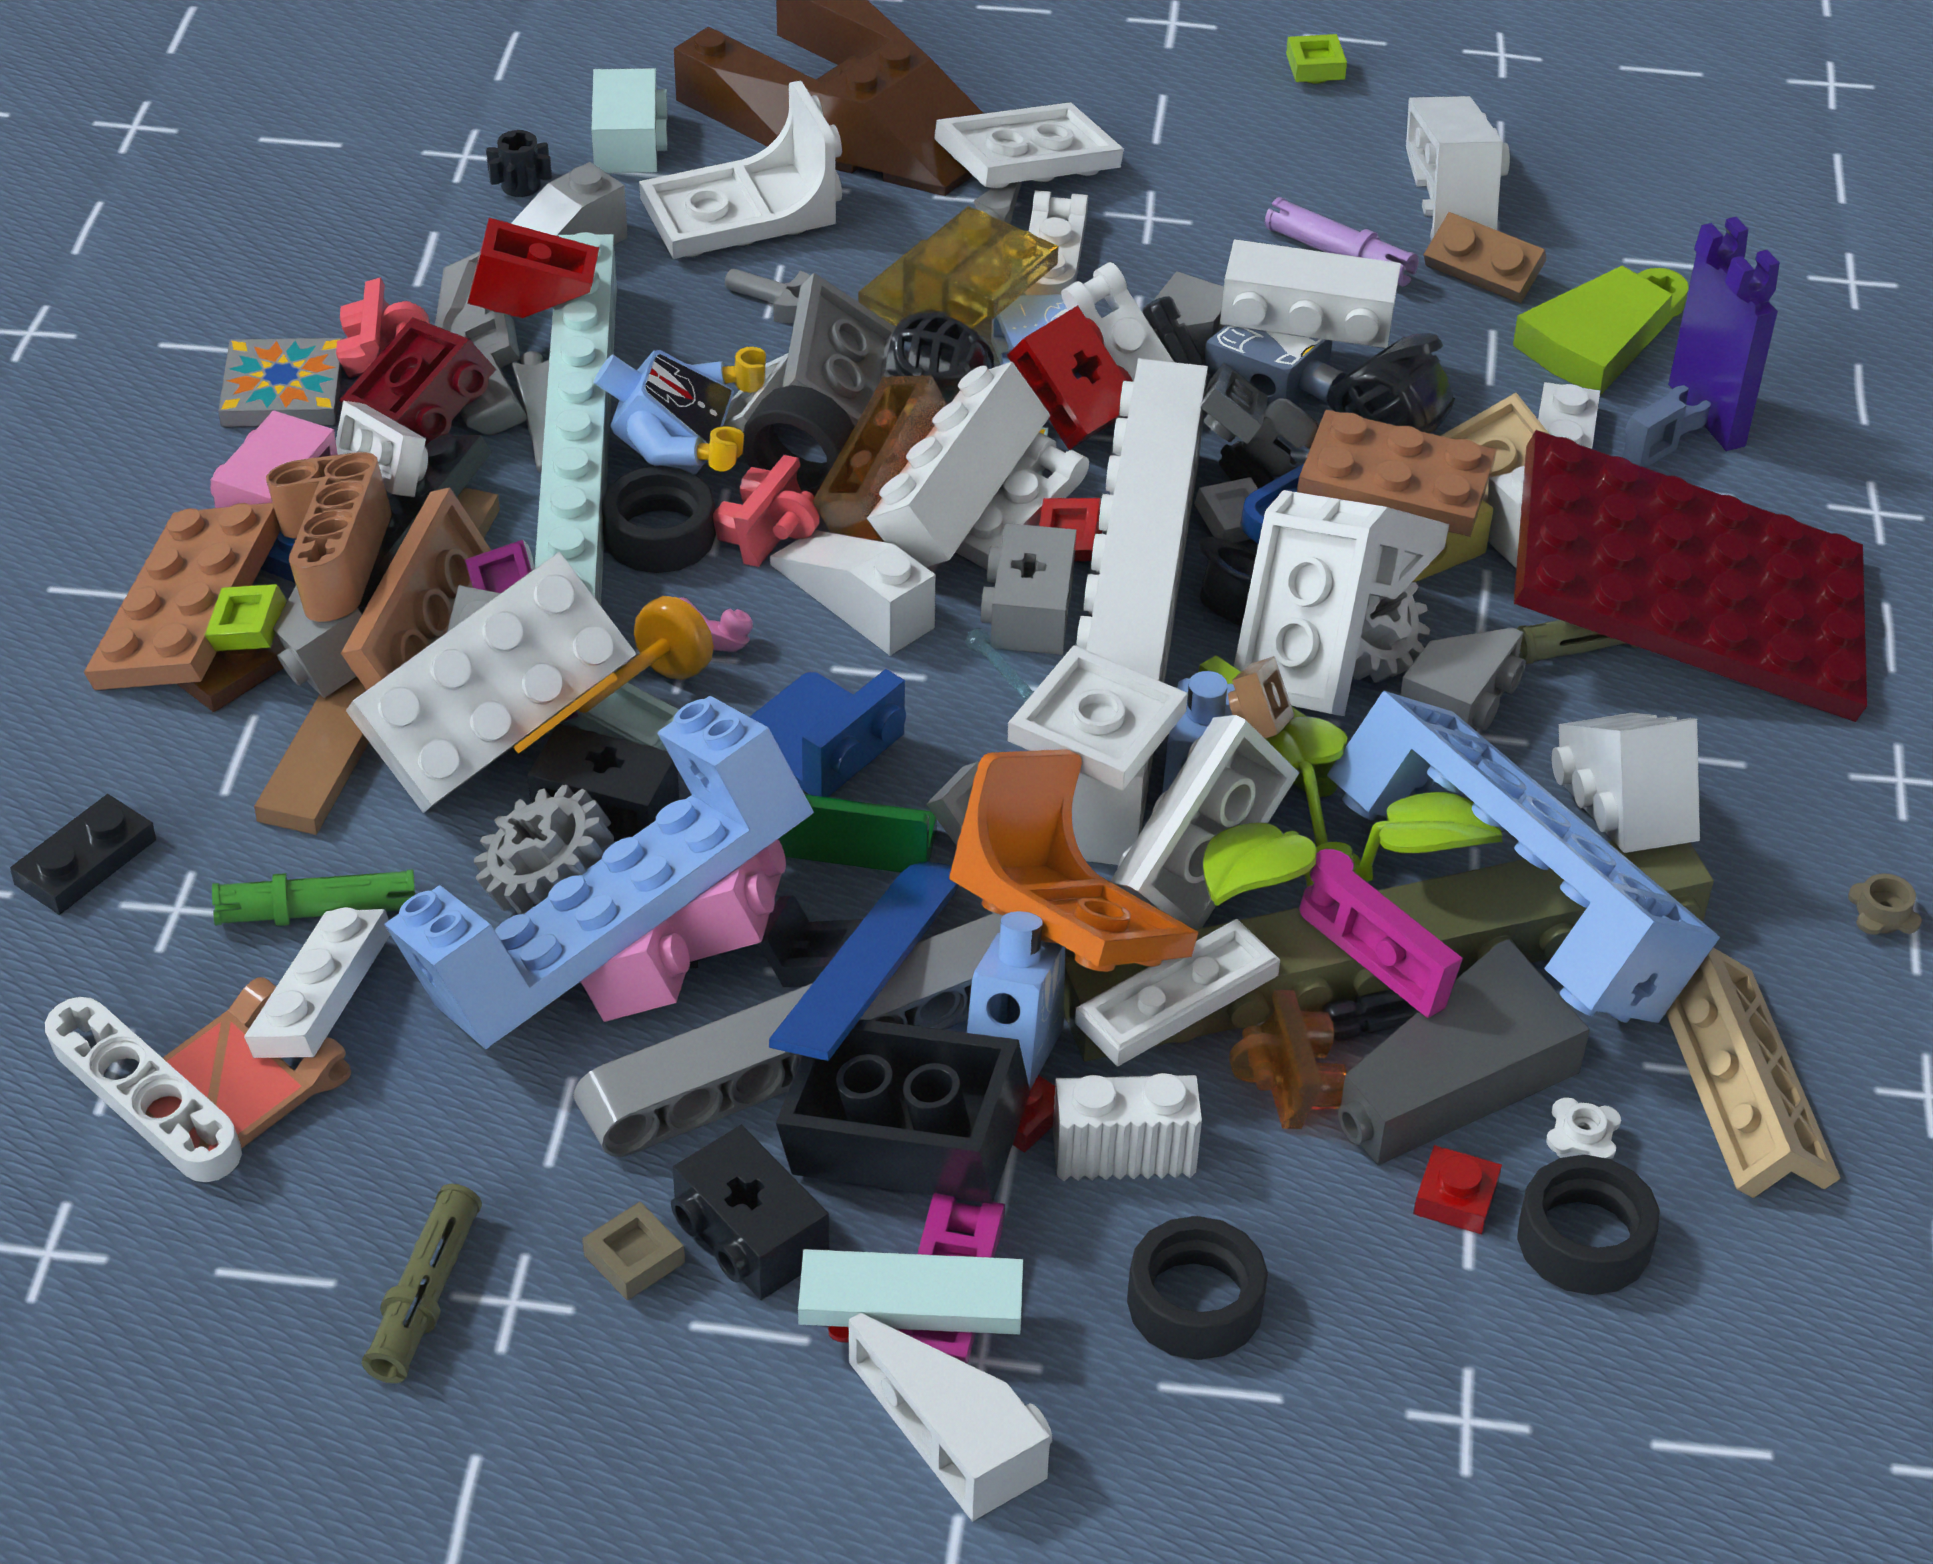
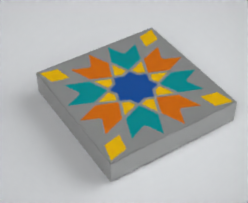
M343 338L230 339L218 410L221 427L260 426L273 410L319 425H336L343 367L336 355L337 341Z

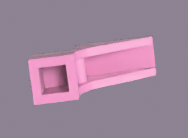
M778 839L581 981L604 1022L676 1003L691 961L762 942L769 914L774 910V898L779 881L786 869L784 850Z

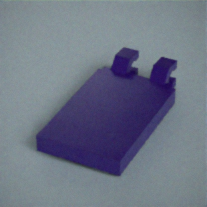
M1737 216L1726 219L1724 226L1726 234L1724 237L1712 223L1701 225L1694 247L1696 256L1668 383L1672 389L1682 385L1689 388L1686 405L1695 406L1705 400L1711 402L1708 420L1704 426L1726 452L1746 446L1778 313L1769 300L1776 291L1780 262L1768 250L1759 251L1756 254L1755 260L1757 265L1754 270L1745 259L1749 229Z

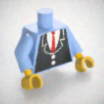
M758 347L742 348L735 355V366L725 367L723 361L694 365L686 364L661 350H656L648 356L638 370H635L612 354L600 368L594 379V384L619 400L610 427L615 435L643 456L647 463L655 467L680 468L695 475L708 461L709 466L714 470L720 472L728 471L736 464L737 458L743 453L744 433L740 429L723 426L734 394V390L728 387L727 384L734 383L743 392L752 393L758 391L765 381L766 353Z

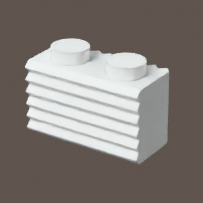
M1160 1073L1153 1076L1133 1077L1089 1075L1082 1078H1056L1053 1137L1057 1177L1065 1181L1072 1176L1079 1181L1083 1176H1086L1093 1181L1098 1175L1105 1180L1112 1175L1121 1180L1126 1174L1132 1179H1135L1140 1174L1147 1179L1156 1174L1162 1179L1168 1173L1174 1178H1177L1181 1173L1191 1178L1196 1173L1202 1124L1196 1075Z

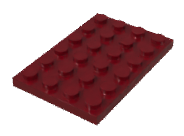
M1535 430L1526 446L1514 604L1854 722L1858 720L1867 707L1863 544L1852 541L1842 534L1829 533L1798 522L1788 515L1775 514L1752 506L1734 496L1721 495L1698 487L1677 476H1667L1641 467L1623 457L1610 456L1587 448L1569 438L1556 437Z

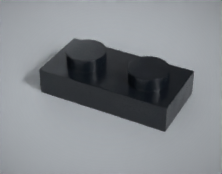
M106 794L12 865L10 870L14 885L60 915L155 842L156 835L153 822L111 795Z

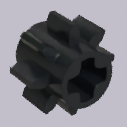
M524 130L508 131L498 138V148L488 147L486 149L490 184L497 185L501 183L502 190L510 196H530L540 189V179H552L548 143L537 144V138L531 132Z

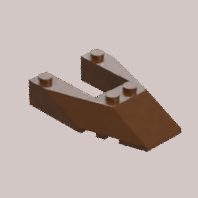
M776 0L777 36L837 64L836 67L818 79L805 75L710 27L703 29L674 48L676 101L767 147L779 136L787 121L789 113V83L801 80L809 94L818 97L827 123L829 125L834 124L839 132L842 154L840 157L835 158V170L852 174L858 170V167L882 172L884 182L946 196L973 176L934 139L936 122L939 119L984 113L924 51L868 0Z

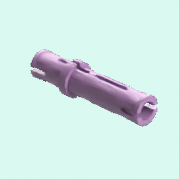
M1278 197L1272 202V206L1280 209V213L1272 209H1268L1266 213L1265 226L1268 230L1279 232L1323 252L1401 263L1398 285L1401 287L1408 285L1411 281L1409 276L1403 274L1404 271L1413 275L1416 273L1419 261L1418 255L1381 241L1379 236H1377L1378 234L1369 229L1359 232L1290 203L1282 197Z

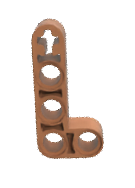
M356 452L301 459L281 464L266 475V482L281 533L285 537L296 538L289 555V563L305 616L309 620L317 622L340 619L355 611L359 606L392 515L378 459L372 453Z

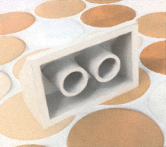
M1237 715L1213 717L1203 735L1192 744L1186 762L1169 789L1156 801L1153 813L1138 838L1123 853L1118 869L1110 882L1195 930L1202 928L1216 906L1208 892L1203 870V858L1208 843L1215 835L1228 828L1248 823H1268L1299 772L1245 719Z

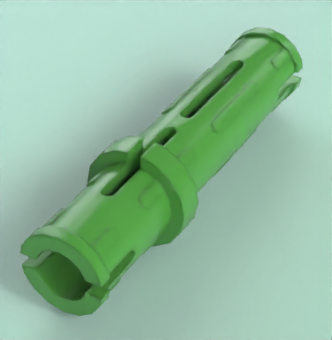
M413 869L401 872L287 880V874L283 873L273 874L272 881L234 884L212 883V905H215V910H213L215 926L222 925V923L275 920L276 926L290 925V918L323 916L326 911L345 907L355 910L385 909V911H399L401 906L415 895Z

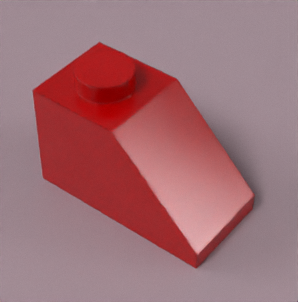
M489 218L467 304L523 319L590 293L599 247Z

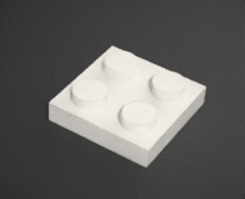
M1073 645L1008 722V741L1030 751L1068 749L1081 757L1080 773L1123 791L1185 714L1188 693Z

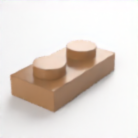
M1448 212L1423 254L1426 266L1519 303H1522L1546 262L1545 249L1451 212Z
M1275 656L1251 663L1232 680L1235 690L1228 693L1232 715L1245 719L1264 738L1278 735L1295 716Z

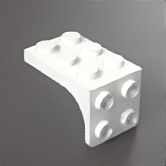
M801 80L790 82L787 121L779 136L767 148L742 160L639 181L640 199L673 259L686 256L694 257L704 252L736 245L745 246L755 241L787 234H800L806 230L836 224V202L842 199L841 182L835 170V158L840 157L842 154L840 135L834 124L829 125L824 118L818 97L816 95L811 96Z

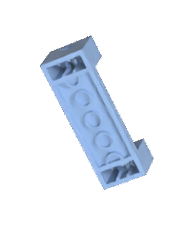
M1383 690L1345 747L1343 756L1335 762L1327 774L1331 780L1346 792L1342 797L1343 802L1350 809L1370 820H1375L1377 815L1387 818L1388 806L1402 798L1430 792H1448L1460 796L1464 793L1474 802L1472 811L1481 821L1490 826L1499 827L1501 832L1506 829L1518 840L1514 849L1519 855L1540 869L1549 870L1551 868L1564 879L1560 885L1563 893L1587 909L1544 969L1564 986L1560 991L1562 998L1586 1015L1594 1016L1596 1012H1603L1624 1023H1627L1630 1018L1659 1023L1720 938V936L1453 711Z
M712 696L695 700L683 706L675 714L674 721L657 733L692 795L687 799L678 800L665 806L657 814L656 821L633 837L624 838L613 843L605 850L602 859L589 867L583 875L570 876L561 880L550 890L546 899L525 914H518L506 919L495 930L490 923L441 885L432 891H423L409 898L401 906L399 914L384 925L434 1005L485 1049L489 1048L607 963L608 960L814 813L767 726Z

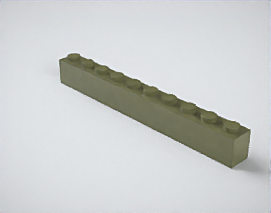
M1613 840L1607 841L1699 920L1704 921L1714 880L1690 842L1624 853ZM1526 859L1377 890L1463 958L1456 980L1495 946L1509 939L1530 963L1551 959L1587 909L1563 893L1560 885L1564 879L1551 868L1549 870L1540 869ZM1299 907L1242 919L1239 921L1280 959L1278 976L1155 1046L1172 1042H1188L1199 1036L1236 1028H1251L1263 1022L1294 1015L1314 1014L1321 1011L1326 1003L1344 999L1355 1002L1358 996L1389 990L1390 988L1306 921L1300 914ZM1228 923L1196 929L1199 932L1197 940ZM1074 956L1065 957L1064 1016L1084 1062L1107 1056L1075 1024L1076 1007L1150 966L1136 963L1115 965L1112 971L1104 972L1092 970L1078 964L1074 960Z

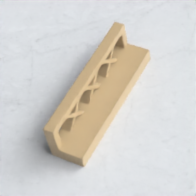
M1713 947L1666 1014L1736 1189L1755 1198L1790 1172H1793L1825 1190L1841 1179L1754 974L1748 967Z

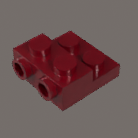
M412 317L339 401L342 404L343 401H349L370 406L426 439V446L436 437L449 433L451 421L465 405L473 402L486 391L489 378L497 369L469 338Z

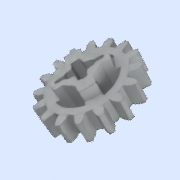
M562 785L554 797H551L545 788L540 789L535 797V802L527 805L523 800L519 799L515 802V810L507 816H498L494 820L500 828L496 834L482 836L480 842L487 852L474 858V864L481 871L476 876V879L503 911L513 907L518 914H525L534 903L537 905L546 899L550 890L558 882L570 876L583 875L589 867L602 859L604 852L601 848L614 842V836L607 828L611 821L596 800H593L584 789L574 794L568 785Z

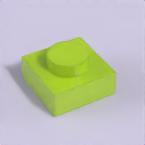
M1337 34L1288 37L1286 55L1295 82L1319 84L1328 80H1345L1347 61Z
M277 584L221 588L205 632V637L215 651L271 648L276 634L273 628L286 605L287 599Z

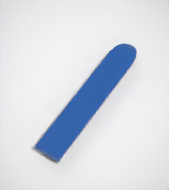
M924 861L910 865L900 873L769 1038V1048L829 1061L955 894L959 885L949 879L952 865Z

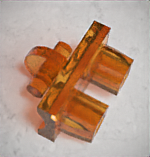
M1275 989L1272 996L1275 1008L1274 1013L1269 1020L1260 1026L1253 1025L1243 1030V1039L1236 1043L1229 1053V1063L1234 1076L1238 1079L1251 1083L1256 1082L1259 1090L1272 1091L1282 1129H1302L1310 1110L1339 1109L1347 1071L1345 1064L1316 1063L1314 1058H1326L1333 1044L1334 1028L1329 1012L1300 1011L1294 990Z

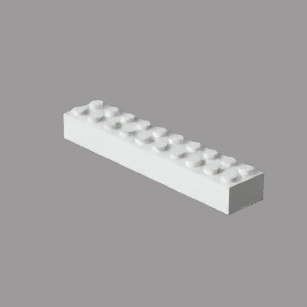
M1138 359L1134 382L1123 381L1119 415L1127 416L1128 418H1116L1113 453H1117V456L1110 455L1106 491H1110V495H1102L1099 515V530H1103V534H1095L1091 570H1096V575L1088 574L1085 589L1084 611H1089L1088 613L1092 617L1080 616L1076 646L1165 683L1200 457L1204 413L1200 406L1206 391L1208 366ZM1153 754L1123 791L1083 773H1079L1072 802V825L1076 843L1085 861L1118 865L1123 853L1138 838L1143 826Z

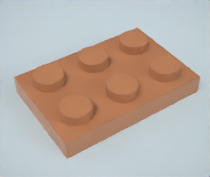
M1325 410L1300 473L1297 492L1393 508L1449 524L1448 532L1471 537L1489 477L1493 470L1497 449L1478 445L1466 439H1451L1421 432L1410 426H1395L1365 419L1354 413H1339Z

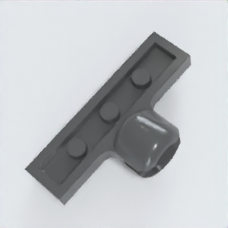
M1224 362L1210 379L1200 408L1207 414L1203 421L1215 433L1230 443L1236 436L1243 441L1241 446L1245 454L1271 475L1281 477L1295 469L1294 465L1297 462L1290 455L1292 448L1277 436L1280 434L1296 448L1305 446L1310 449L1319 428L1317 421L1288 399L1278 398L1267 406L1268 396Z

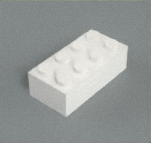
M559 551L354 699L346 712L424 813L611 673L624 666L637 653Z

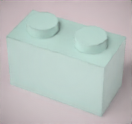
M656 68L593 69L591 131L594 165L606 173L657 172V151H667L668 110L667 89H657Z

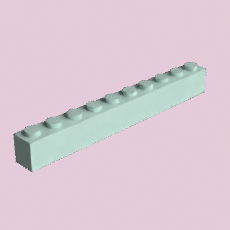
M582 232L575 235H558L562 238L599 247L590 293L553 307L535 568L560 551L601 606L604 554L602 501L607 490L611 394L594 384V379L605 361L612 354L614 355L617 280L614 234L595 235Z

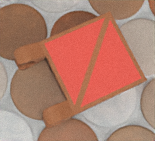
M264 977L252 980L244 987L226 1012L163 1057L166 1062L230 1118L237 1132L241 1149L312 1095L339 1087L351 1075L349 1064L343 1060L346 1055L344 1047L332 1038L324 1040L314 1057H304L295 1070L281 1058H253L244 1036L276 988L273 983ZM172 1096L159 1098L150 1104L145 1115L152 1118L167 1117L180 1107L182 1100ZM195 1127L189 1131L195 1149L202 1146L211 1151L219 1145L218 1143L212 1146L207 1144L197 1135Z

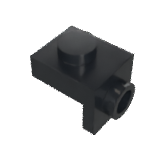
M780 896L774 906V910L769 914L762 942L757 944L783 987H804L814 983L863 919L809 922L795 896Z

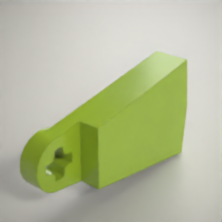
M1622 265L1517 315L1513 346L1552 374L1582 388L1599 390L1601 396L1671 319L1682 313L1688 294V282L1681 274L1670 269L1650 268L1637 274Z

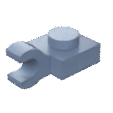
M1682 385L1673 388L1667 396L1650 406L1641 407L1631 416L1625 430L1627 438L1623 458L1633 464L1647 468L1677 450L1681 435L1688 431L1699 429L1707 423L1711 402L1705 400L1695 406L1686 405L1689 388Z

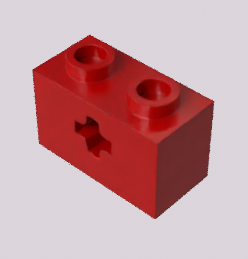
M1078 305L1024 337L1007 354L1009 360L1015 364L1049 412L1050 417L1048 419L1068 450L1073 449L1116 422V418L1123 417L1119 415L1123 381L1133 382V380L1123 367L1115 363L1104 346L1103 335L1099 327L1093 320L1084 316ZM1079 372L1082 377L1077 379L1073 374Z

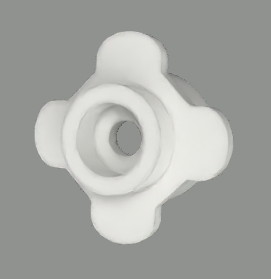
M1561 1098L1553 1104L1552 1115L1556 1118L1555 1128L1548 1132L1546 1142L1549 1148L1556 1152L1560 1158L1584 1154L1608 1159L1614 1157L1616 1145L1611 1141L1613 1131L1620 1127L1621 1117L1614 1108L1610 1106L1598 1107L1590 1103H1578L1573 1098Z

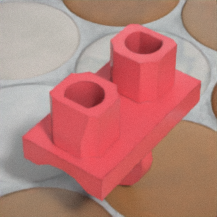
M381 277L365 282L363 300L343 305L340 309V321L347 338L337 341L336 355L349 378L362 375L412 317L430 323L428 314L423 308L414 303L402 301L389 306L384 299L385 284Z
M783 455L772 470L751 467L741 480L740 494L743 505L723 501L714 511L713 522L717 539L722 542L739 545L743 564L759 567L781 539L785 540L788 537L794 539L808 538L818 527L820 516L814 506L816 499L812 493L802 491L797 482V471L801 467L798 457Z

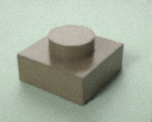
M641 1201L582 1238L584 1256L627 1301L685 1263L684 1245Z

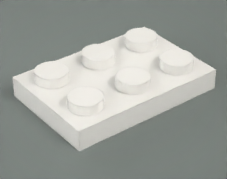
M1071 102L939 119L936 122L934 137L982 185L990 188H1004L1009 183L1029 180L1048 182L1053 180L1054 177L1071 174L1090 176L1097 174L1100 170L1121 168L1124 151L1123 147Z

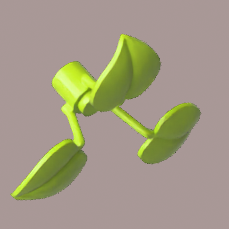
M1313 717L1292 718L1278 735L1265 739L1295 769L1299 768L1303 775L1316 846L1309 838L1299 835L1296 831L1282 833L1279 828L1269 823L1258 822L1237 825L1219 832L1211 839L1204 853L1203 870L1210 897L1214 904L1219 906L1221 903L1242 892L1283 883L1301 875L1305 876L1307 887L1313 885L1314 882L1311 880L1310 871L1316 864L1317 853L1324 849H1334L1348 855L1354 864L1353 872L1367 882L1373 880L1372 865L1380 844L1384 849L1394 852L1424 853L1488 843H1503L1499 827L1484 823L1473 813L1472 805L1474 803L1471 800L1448 792H1430L1402 798L1389 805L1387 808L1388 821H1380L1372 826L1361 861L1348 844L1328 842L1315 772L1312 765L1329 763L1340 759L1345 749L1344 736L1338 727L1327 720Z

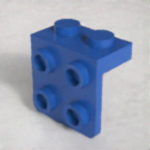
M885 669L855 694H852L819 673L807 672L753 713L750 718L770 729L801 789L812 796L829 797L904 735L906 720L905 680Z

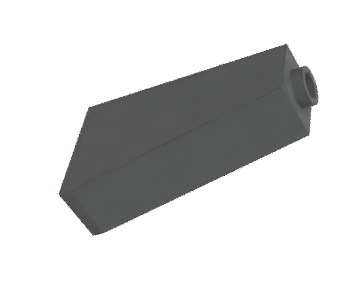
M1510 939L1495 946L1455 980L1445 1009L1429 1018L1418 1012L1346 1073L1341 1106L1338 1110L1341 1127L1347 1138L1354 1144H1360L1378 1166L1580 1074L1590 1029Z

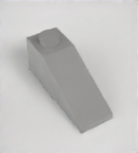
M588 162L549 182L511 224L555 236L575 235L582 232L595 235L614 234L615 245L628 238L625 185L593 163Z

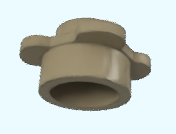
M1882 873L1869 877L1865 883H1856L1851 886L1848 899L1857 907L1859 915L1856 924L1863 932L1877 935L1879 933H1892L1900 930L1903 933L1911 934L1920 928L1922 918L1913 911L1916 893L1912 885L1905 879L1893 874Z

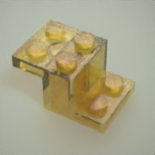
M967 206L927 240H921L858 292V302L895 327L901 319L908 315L927 309H935L937 311H946L949 317L973 329L987 316L994 319L1058 264L1059 246L992 217L986 212Z

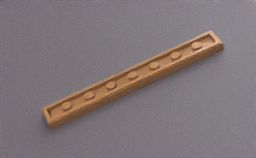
M464 487L457 496V499L484 538L500 511L499 495ZM355 677L325 698L319 694L254 805L257 822L314 835L318 834L369 743L346 712L351 702L367 691L358 677Z

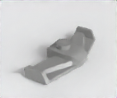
M479 251L443 268L435 326L469 338L497 369L490 376L486 391L473 402L465 405L460 411L467 427L491 436L524 422L527 419V415L501 370L502 367L520 359L514 319L508 314L493 312L489 309L467 304Z

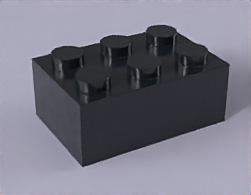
M860 1019L829 1061L808 1056H802L776 1121L791 1174L927 1195L938 1193L955 1197V1199L993 1204L1030 1095L1019 1040Z

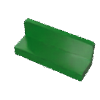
M805 795L814 813L778 838L783 847L785 857L902 873L910 865L924 861L930 862L937 832V818L931 811Z

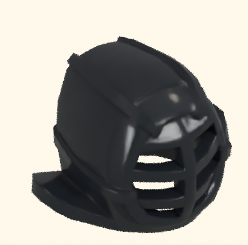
M927 309L908 315L900 320L893 332L885 366V382L888 405L896 433L907 434L903 417L918 421L923 426L931 427L934 425L932 422L933 417L943 407L950 404L959 393L958 384L966 374L980 366H987L988 369L994 368V355L988 342L978 335L974 329L949 317L946 311ZM905 342H911L908 361L904 354Z
M1432 333L1413 334L1408 337H1402L1331 387L1327 400L1328 406L1335 412L1354 413L1365 419L1395 426H1410L1421 432L1431 433L1442 424L1452 410L1455 401L1448 377L1439 363L1440 360L1436 354L1432 355V352L1438 351L1443 347L1442 341L1436 334Z

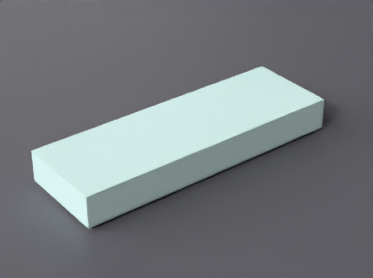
M803 1249L798 1325L849 1327V1319L863 1313L894 1329L1020 1335L1023 1259Z

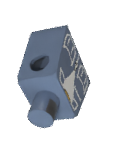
M1226 325L1206 341L1204 366H1208L1207 370L1211 378L1225 362L1268 396L1267 406L1278 398L1288 399L1296 405L1308 394L1327 402L1330 388L1346 376L1345 373L1329 366L1332 340Z

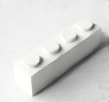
M1013 362L992 369H988L987 366L977 367L960 380L958 384L959 393L950 404L943 407L933 417L932 422L935 426L925 439L915 444L906 455L908 463L899 475L889 480L881 488L879 495L882 498L867 517V520L885 543L895 544L925 567L951 559L1050 417L1047 409Z

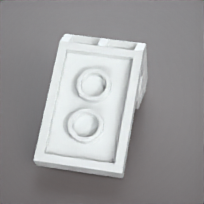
M1283 490L1265 511L1234 667L1242 672L1251 663L1275 656L1291 706L1345 716L1369 595L1396 599L1445 548L1449 524L1389 507Z

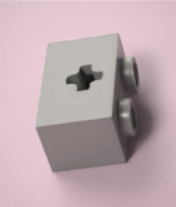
M1005 523L1001 547L990 546L987 582L995 583V587L984 586L982 594L981 623H991V648L1063 655L1074 576L1076 529Z

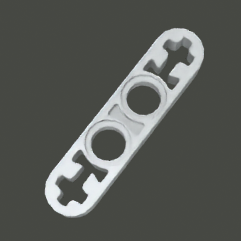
M76 997L58 1004L48 1014L45 1021V1033L58 1060L185 1176L194 1181L211 1182L227 1176L236 1168L242 1156L237 1132L230 1118L105 1006L92 998ZM76 1028L84 1032L92 1030L97 1044L91 1049L88 1041L73 1030ZM128 1058L139 1062L137 1069L126 1078L112 1080L103 1076L105 1070L118 1060ZM172 1096L182 1100L180 1107L167 1117L152 1118L145 1115L150 1104L159 1098ZM195 1127L197 1135L207 1144L212 1146L218 1143L219 1145L211 1151L202 1146L195 1149L189 1131Z

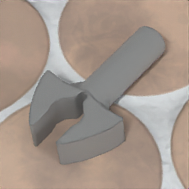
M731 269L726 274L725 286L728 290L773 303L774 322L794 323L800 287L810 275L799 271L790 283H781L741 270Z

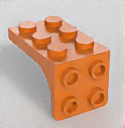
M1068 749L990 752L981 758L974 776L972 791L957 842V849L949 876L951 881L982 898V906L991 912L1005 915L1010 912L1023 911L1039 916L1043 922L1041 940L1060 944L1074 952V960L1078 964L1092 970L1108 972L1114 970L1115 965L1130 963L1154 967L1161 965L1162 960L1192 957L1198 931L1104 879L1083 858L1076 843L1072 825V802L1082 765L1081 757Z

